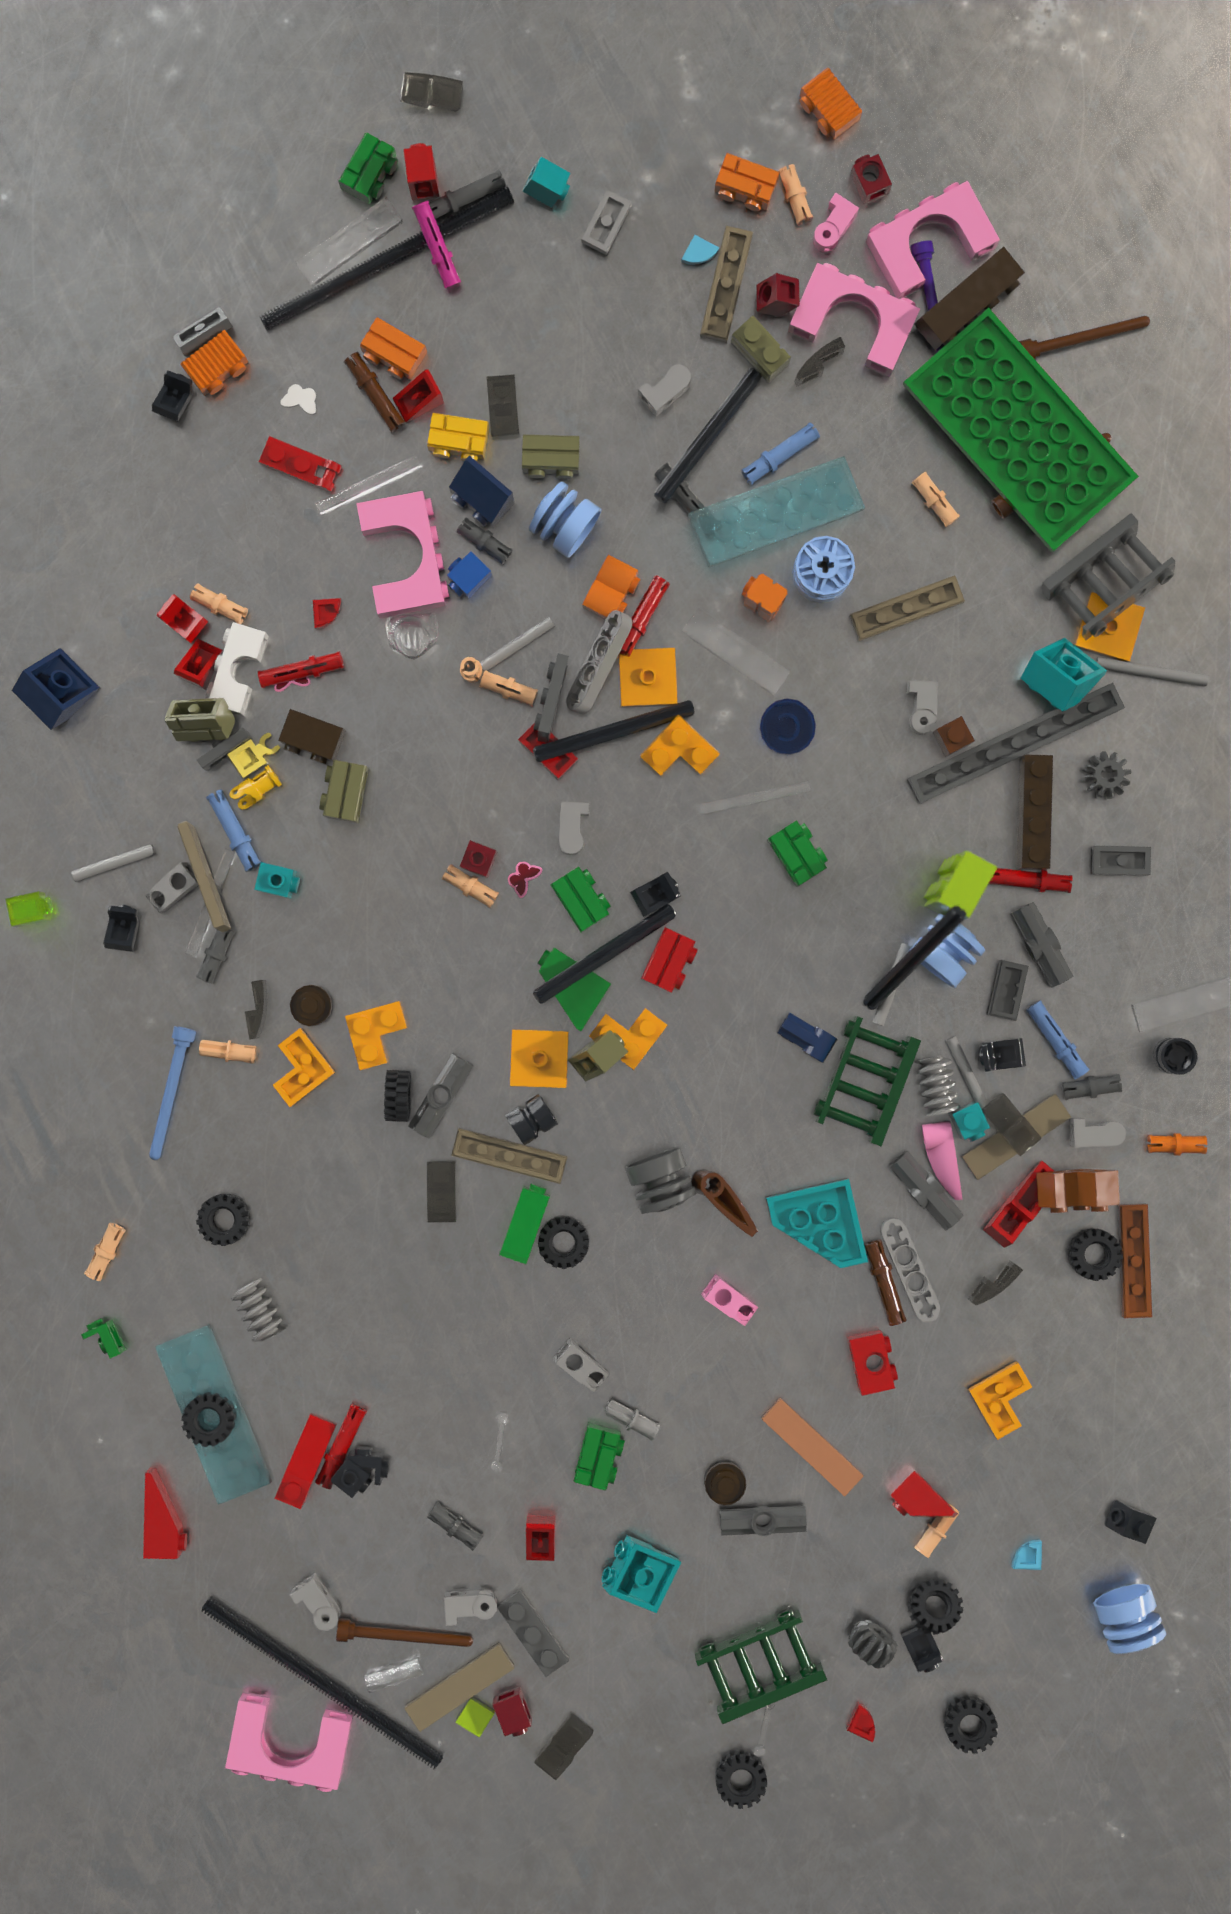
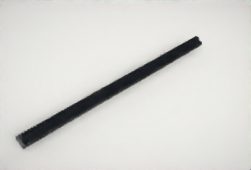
M506 187L500 190V192L497 191V194H491V197L488 196V199H482V202L478 201L479 204L475 203L476 205L472 204L469 208L466 207V210L463 209V212H457V215L454 214V217L452 215L451 218L447 217L448 220L444 219L445 221L442 220V223L438 222L442 237L444 235L446 238V233L450 236L449 232L453 234L452 230L456 233L455 229L459 231L458 227L462 229L461 226L465 228L464 224L468 226V222L471 225V221L474 223V219L477 222V217L479 220L480 216L484 218L483 214L485 217L487 216L486 213L490 215L489 211L493 213L492 209L496 212L495 208L499 210L498 206L502 209V205L505 207V203L508 205V201L510 204L511 200L514 202L509 188ZM417 233V236L413 235L414 238L410 237L411 239L407 238L408 241H401V244L398 243V246L395 244V247L392 246V249L388 248L389 251L386 249V252L382 251L379 255L376 254V257L373 256V259H367V262L364 261V264L362 262L361 265L357 264L358 267H351L352 270L348 269L345 273L342 272V275L339 274V277L336 275V278L333 277V280L330 279V282L326 280L327 284L323 282L324 284H320L321 286L317 285L318 288H311V291L308 290V293L305 291V295L301 293L302 296L298 295L299 298L296 296V300L292 298L293 302L291 300L289 302L286 301V304L283 303V306L280 304V307L277 306V309L274 308V311L271 309V313L267 311L268 314L264 313L265 316L261 314L262 318L260 317L263 325L270 329V326L273 328V325L276 326V323L279 325V321L282 323V320H284L285 322V318L289 320L288 316L292 318L291 314L294 317V313L298 315V312L301 313V310L304 312V309L307 310V307L310 309V305L313 307V303L315 305L316 302L319 304V300L323 302L322 298L326 300L325 297L329 299V296L332 297V294L335 296V292L338 294V291L341 292V289L344 291V287L347 289V285L349 288L350 284L354 286L353 282L357 284L356 280L360 283L359 279L363 281V278L366 279V276L369 278V274L370 276H372V273L375 275V271L378 273V269L380 272L381 268L385 270L384 266L388 268L387 264L391 266L390 263L394 265L393 261L397 263L396 260L400 262L399 258L403 260L402 256L406 259V255L409 257V253L412 255V251L414 254L415 250L419 252L418 248L422 250L421 246L425 249L424 245L426 247L428 245L423 233Z
M212 1597L202 1607V1612L205 1611L204 1614L208 1613L207 1616L211 1614L210 1618L214 1616L213 1620L217 1618L216 1622L219 1621V1624L222 1623V1626L225 1625V1628L228 1627V1630L231 1629V1632L234 1631V1634L237 1633V1636L240 1635V1638L243 1636V1640L246 1638L245 1642L249 1640L248 1644L252 1642L251 1646L255 1644L254 1648L258 1646L257 1650L261 1648L260 1652L263 1651V1654L266 1653V1656L269 1655V1658L272 1657V1660L276 1658L275 1662L278 1660V1664L281 1662V1666L283 1664L284 1668L287 1666L286 1670L290 1668L289 1672L293 1670L292 1674L296 1672L295 1676L299 1674L298 1678L302 1676L301 1680L305 1678L304 1682L308 1680L307 1684L311 1682L310 1686L314 1684L313 1688L317 1686L316 1690L320 1688L319 1692L323 1690L322 1694L325 1692V1696L327 1694L328 1698L331 1696L330 1700L334 1698L333 1702L337 1700L336 1704L340 1702L339 1706L343 1704L342 1708L346 1706L345 1710L349 1708L348 1712L352 1710L351 1714L355 1712L354 1716L358 1714L357 1718L361 1716L360 1720L364 1718L363 1722L367 1720L366 1724L370 1722L369 1726L372 1724V1728L374 1726L375 1730L378 1728L377 1732L381 1730L380 1734L384 1732L383 1736L387 1734L386 1738L390 1736L389 1740L393 1738L392 1742L396 1740L395 1744L399 1742L398 1746L402 1744L401 1748L405 1746L404 1750L408 1748L407 1752L411 1750L410 1754L414 1752L413 1756L416 1754V1758L419 1756V1760L421 1758L422 1762L425 1760L424 1764L428 1761L427 1766L431 1763L430 1768L434 1766L433 1770L442 1761L443 1755H440V1753H437L428 1745L425 1746V1743L422 1744L423 1741L419 1742L420 1739L416 1740L417 1737L413 1738L414 1735L410 1736L411 1733H408V1731H405L396 1723L393 1724V1721L390 1722V1719L387 1720V1717L384 1718L385 1715L381 1716L382 1713L378 1714L379 1711L375 1712L376 1709L372 1710L373 1707H370L364 1701L361 1702V1699L358 1700V1697L355 1698V1695L352 1696V1693L349 1694L350 1691L346 1692L347 1689L343 1690L344 1687L340 1688L341 1685L337 1686L338 1683L334 1684L335 1681H332V1679L328 1680L329 1677L325 1678L326 1675L322 1676L323 1673L319 1674L320 1671L317 1672V1669L314 1670V1667L311 1668V1665L305 1664L306 1661L302 1662L303 1659L299 1660L300 1657L296 1658L297 1655L293 1656L294 1653L290 1655L291 1651L287 1653L288 1649L284 1650L285 1647L282 1648V1645L279 1646V1643L276 1644V1641L273 1642V1639L270 1640V1637L267 1638V1635L264 1636V1633L261 1635V1631L258 1633L259 1629L255 1631L256 1627L252 1629L253 1625L249 1627L250 1623L246 1625L247 1621L244 1622V1619L241 1620V1617L238 1618V1615L235 1616V1613L232 1615V1611L229 1613V1609L226 1611L227 1608L223 1609L224 1606L220 1607L221 1604L217 1605L218 1602L214 1603L215 1600L211 1601Z

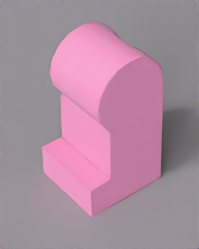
M835 193L829 202L828 209L832 211L826 222L816 227L814 233V246L821 252H830L837 246L858 214L859 208L838 193Z
M717 1274L714 1275L701 1293L706 1301L746 1326L758 1309L757 1305Z

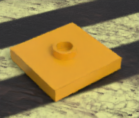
M1091 592L1086 607L1096 617L1108 605L1097 593ZM1132 604L1109 622L1102 634L1097 637L1091 636L1088 640L1082 637V629L1086 624L1082 620L1075 646L1120 661L1130 662L1145 607Z
M675 648L633 649L630 657L619 653L621 707L677 704Z
M512 1029L510 1086L567 1088L569 1032Z

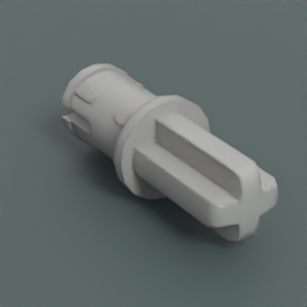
M611 1400L605 1408L604 1414L625 1425L626 1430L632 1429L651 1441L659 1431L660 1424L642 1416L637 1409L633 1411L614 1400Z

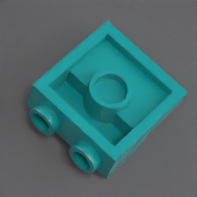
M627 1535L625 1540L619 1541L615 1547L614 1556L616 1558L612 1566H607L602 1573V1587L609 1595L657 1613L680 1567L681 1561L672 1555L654 1549L646 1542Z

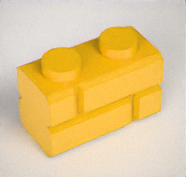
M432 413L427 442L428 450L433 451V456L439 458H449L450 454L461 456L462 461H465L469 455L476 461L477 459L484 460L489 434V422Z

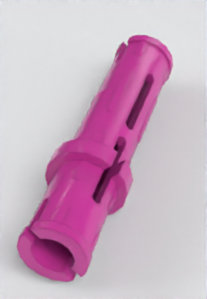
M427 200L413 206L412 210H414L433 257L431 262L433 265L436 264L444 288L461 282L451 259L453 254L451 251L448 252L430 208L429 201Z

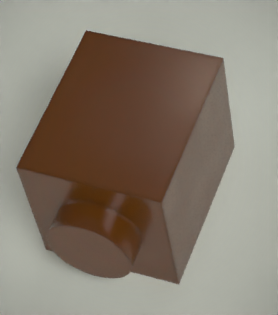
M962 716L933 732L945 757L975 741Z

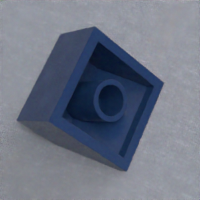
M470 455L466 458L449 486L450 492L453 494L450 498L462 509L467 506L473 511L472 517L483 527L488 524L493 529L515 504L513 492Z
M59 648L24 669L15 683L12 692L52 730L70 719L100 687Z

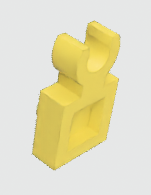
M271 733L264 734L256 746L250 739L227 754L228 759L242 779L266 765L267 762L263 758L264 755L272 756L279 751V745L272 749L265 746V741L272 737Z

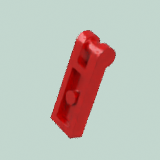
M269 436L259 459V463L263 466L327 492H332L335 485L332 483L334 477L340 473L342 468L340 464L332 460L322 458ZM319 467L325 469L322 478L316 476Z

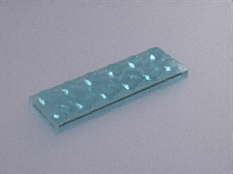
M845 456L693 511L688 514V518L708 568L858 513L863 511L865 506Z
M208 1324L155 1346L182 1416L184 1415L185 1407L200 1394L204 1395L207 1392L221 1394L220 1397L229 1399L227 1402L234 1407L233 1413H236L235 1427L222 1443L220 1442L213 1447L212 1445L202 1447V1444H194L218 1505L271 1484V1477L210 1325ZM204 1409L200 1412L198 1422L203 1429L214 1430L219 1425L220 1419L217 1412L212 1409Z

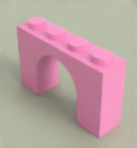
M968 181L960 185L958 182L953 183L943 190L944 194L936 198L933 195L929 196L919 203L918 208L912 211L905 209L895 215V220L886 225L884 222H881L869 230L870 233L868 234L866 244L896 298H904L921 289L925 282V278L909 248V236L917 227L933 222L948 226L958 236L971 261L997 247L1000 239Z
M817 263L800 300V306L797 307L790 322L788 332L814 343L822 322L831 308L846 301L859 302L873 312L878 324L877 338L864 366L890 377L920 308L916 307V304L910 299L903 297L898 299L891 296L890 292L883 287L875 286L873 288L864 284L865 281L856 275L846 276L831 264L824 263L822 265Z
M419 491L356 503L361 531L364 536L389 531H404L413 535L421 543L423 549L420 567L411 577L398 582L372 586L379 618L446 606L444 598L449 597L447 581H441L439 571L444 570L441 553L436 554L434 543L439 542L436 525H430L429 515H434L431 498L425 499L424 492Z
M242 1693L238 1700L225 1768L231 1769L237 1775L257 1774L260 1775L261 1779L267 1781L283 1779L288 1780V1784L293 1786L308 1784L324 1792H330L332 1789L337 1790L341 1780L353 1714L326 1709L322 1717L318 1742L314 1751L302 1759L287 1760L274 1754L265 1740L264 1728L270 1698Z

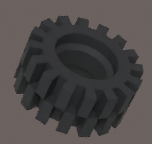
M386 1071L384 1091L385 1121H409L411 1105L410 1071Z
M231 1194L215 1195L201 1205V1209L198 1210V1219L196 1220V1225H199L200 1228L198 1229L199 1233L204 1235L203 1239L209 1240L215 1246H227L240 1240L246 1234L248 1225H250V1212L245 1207L247 1205L241 1202L239 1197L231 1196ZM227 1209L233 1214L234 1224L229 1230L222 1231L215 1227L213 1216L217 1210Z
M567 1216L556 1217L547 1222L540 1232L538 1239L539 1253L544 1258V1261L547 1264H551L554 1268L567 1269L568 1267H575L579 1262L581 1263L588 1252V1233L578 1220ZM559 1232H568L575 1240L574 1248L568 1253H559L553 1247V1238Z
M1093 1228L1079 1232L1077 1237L1074 1236L1072 1239L1073 1243L1068 1248L1070 1250L1068 1259L1072 1263L1070 1264L1079 1275L1088 1280L1099 1281L1100 1279L1106 1280L1108 1276L1116 1274L1115 1270L1120 1268L1121 1264L1119 1262L1120 1259H1123V1254L1120 1252L1122 1250L1121 1245L1117 1243L1118 1240L1104 1230ZM1092 1244H1100L1105 1249V1259L1099 1265H1090L1085 1259V1251Z
M211 1392L195 1397L185 1407L184 1415L181 1419L184 1423L182 1429L187 1432L186 1437L193 1439V1443L196 1445L202 1444V1447H207L208 1445L213 1447L220 1442L222 1443L235 1427L236 1413H233V1405L227 1402L229 1399L220 1397L221 1394L218 1393L211 1394ZM212 1409L217 1412L220 1421L216 1429L205 1430L200 1426L198 1416L202 1410Z
M931 1579L924 1582L913 1591V1595L909 1599L911 1604L908 1606V1611L912 1612L911 1620H915L917 1622L915 1626L918 1629L922 1627L924 1629L923 1632L927 1634L933 1632V1635H938L941 1632H947L960 1621V1614L963 1613V1607L960 1605L963 1603L962 1597L958 1598L957 1596L959 1591L957 1588L953 1590L951 1588L953 1584L950 1582L943 1583L944 1580L942 1579L937 1581ZM937 1596L944 1601L946 1611L942 1617L936 1618L927 1612L926 1601L929 1597Z
M969 1696V1700H965L962 1697L959 1698V1703L956 1704L955 1701L951 1703L952 1708H947V1717H944V1728L954 1747L958 1750L961 1748L964 1753H968V1750L972 1751L973 1754H977L978 1749H981L982 1752L987 1750L985 1746L987 1744L991 1746L994 1743L992 1738L997 1737L996 1728H998L996 1717L988 1704H985L979 1698L975 1700L971 1696ZM967 1715H975L981 1720V1728L974 1735H966L960 1730L961 1720Z
M735 1751V1755L731 1756L729 1753L726 1755V1760L719 1762L715 1779L717 1791L721 1795V1799L724 1802L727 1800L731 1807H734V1804L738 1805V1809H743V1805H747L748 1808L753 1807V1802L758 1804L761 1801V1795H765V1788L767 1787L766 1771L763 1763L758 1761V1757L755 1755L750 1756L747 1751H744V1754H740V1751ZM737 1770H746L752 1776L751 1785L744 1790L736 1789L731 1785L730 1778Z

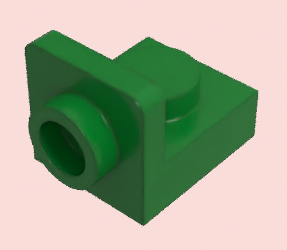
M102 1318L86 1325L88 1331L81 1334L84 1340L98 1333L100 1336L98 1338L99 1346L104 1354H108L109 1358H113L126 1350L112 1319L105 1323Z

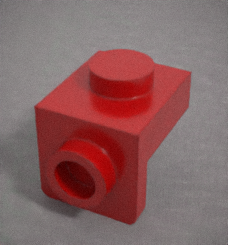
M175 594L163 604L157 613L158 618L190 643L209 622Z

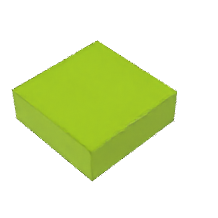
M471 1697L455 1723L480 1738L495 1711L474 1697Z

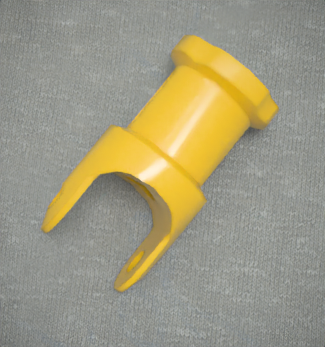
M268 764L265 766L264 771L252 779H245L234 787L229 795L232 799H238L247 794L238 802V807L244 810L263 799L262 795L275 786L280 787L282 783Z

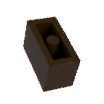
M290 709L278 741L285 744L284 750L300 755L301 751L311 754V760L326 765L327 760L331 762L336 760L346 731L342 727Z

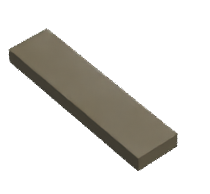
M730 226L725 227L700 337L725 343L728 341L753 236L751 231Z
M954 575L850 614L849 617L860 642L964 603L965 600Z
M188 821L178 824L177 828L212 925L223 933L230 930L231 926L198 835L192 824Z
M1052 1094L961 1157L974 1177L979 1180L1070 1119L1071 1116L1058 1096Z
M458 1128L451 1154L454 1157L558 1184L561 1183L568 1157Z
M498 1643L405 1705L404 1709L419 1732H421L512 1671L515 1666L500 1643Z

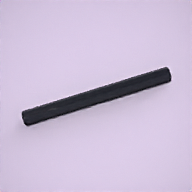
M750 368L656 489L654 497L661 503H667L759 383L762 377L760 372L754 368Z
M687 700L536 746L533 749V754L537 762L545 761L672 722L678 714L682 718L692 716L695 713L694 706L691 700Z
M669 904L663 906L536 988L533 992L535 999L540 1004L548 1001L673 920L676 916L675 910Z
M953 906L865 996L863 1000L864 1005L868 1006L870 1010L876 1009L964 921L966 911L961 909L960 906Z

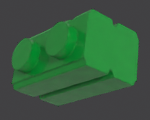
M365 132L338 181L340 189L367 204H370L373 198L378 199L385 186L382 183L387 173L391 175L397 166L398 159H396L395 148Z
M797 820L767 839L796 887L825 870L827 867L824 863L828 861L820 847L815 849L809 839L813 836L806 824L800 825Z
M577 867L550 885L582 933L609 916L607 909L611 906L603 893L597 895L592 888V885L596 882L587 869L582 871L580 867Z
M588 1423L573 1482L601 1490H607L608 1483L614 1484L618 1469L613 1466L615 1456L621 1457L625 1440L620 1439L621 1431Z

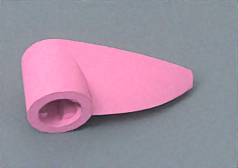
M950 1120L921 1125L924 1146L936 1177L955 1200H963Z

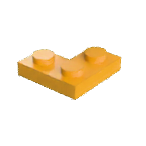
M678 714L640 754V757L661 776L679 756L701 774L720 753Z
M400 1001L345 1016L359 1070L388 1063L381 1035L407 1028Z
M646 1008L629 1030L605 1014L589 1037L594 1040L609 1030L618 1034L624 1041V1047L628 1051L620 1060L634 1070L667 1027V1024Z
M299 1028L278 1045L295 1068L274 1083L273 1087L287 1105L292 1107L336 1073L302 1028Z
M1017 1361L968 1389L997 1440L1022 1426L1008 1401L1032 1388V1385Z

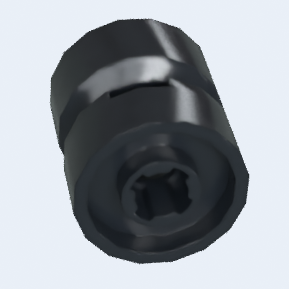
M1165 1038L1159 1041L1153 1050L1155 1066L1167 1074H1186L1195 1067L1198 1060L1195 1046L1189 1040L1183 1038Z
M540 1094L526 1101L524 1109L517 1107L505 1115L524 1145L536 1139L538 1131L547 1132L558 1125V1122Z

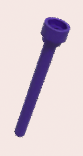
M931 240L917 242L910 246L912 256L916 259V263H919L920 270L925 278L923 287L928 311L938 303L930 262L933 259L932 254H934L933 242ZM944 344L935 350L936 353L944 347Z

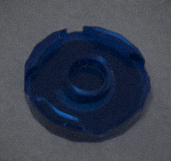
M786 698L775 701L765 710L761 717L759 729L762 740L769 749L777 754L792 755L800 753L809 746L815 735L816 723L813 713L807 706L798 700Z

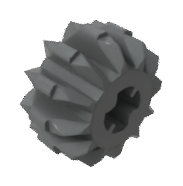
M1106 751L1100 753V759L1094 755L1090 757L1092 765H1085L1083 768L1090 775L1084 776L1082 780L1084 782H1092L1087 787V791L1091 792L1097 788V798H1101L1105 792L1107 799L1114 798V792L1118 795L1124 793L1121 785H1130V781L1124 778V776L1131 774V769L1123 770L1122 766L1127 763V760L1122 759L1116 762L1118 758V753L1116 752L1112 753L1110 758ZM1105 771L1112 773V778L1108 780L1107 778H1102L1101 773Z
M870 1620L860 1621L852 1629L848 1637V1644L853 1649V1653L858 1655L860 1660L865 1661L867 1665H872L877 1669L880 1667L884 1668L887 1663L889 1664L897 1652V1643L893 1640L892 1635L888 1634L878 1623H873Z

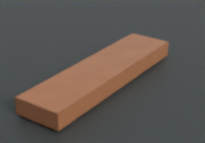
M781 1397L762 1416L761 1419L844 1497L864 1477L853 1464Z

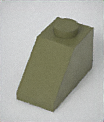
M609 1030L591 1041L570 1057L568 1061L586 1082L604 1074L628 1051L624 1047L625 1044L622 1038Z

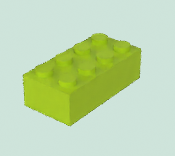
M968 850L959 854L956 853L951 858L944 859L937 874L941 875L938 882L931 883L924 895V898L927 900L925 907L938 914L945 915L953 906H960L961 909L966 911L965 919H969L997 866Z

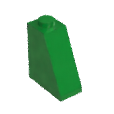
M553 948L551 952L546 949L537 964L542 966L539 973L547 982L575 964L576 961ZM591 972L555 995L576 1029L579 1031L583 1030L611 983Z
M532 1183L529 1188L523 1187L503 1242L500 1256L527 1264L550 1195L545 1193L546 1188Z

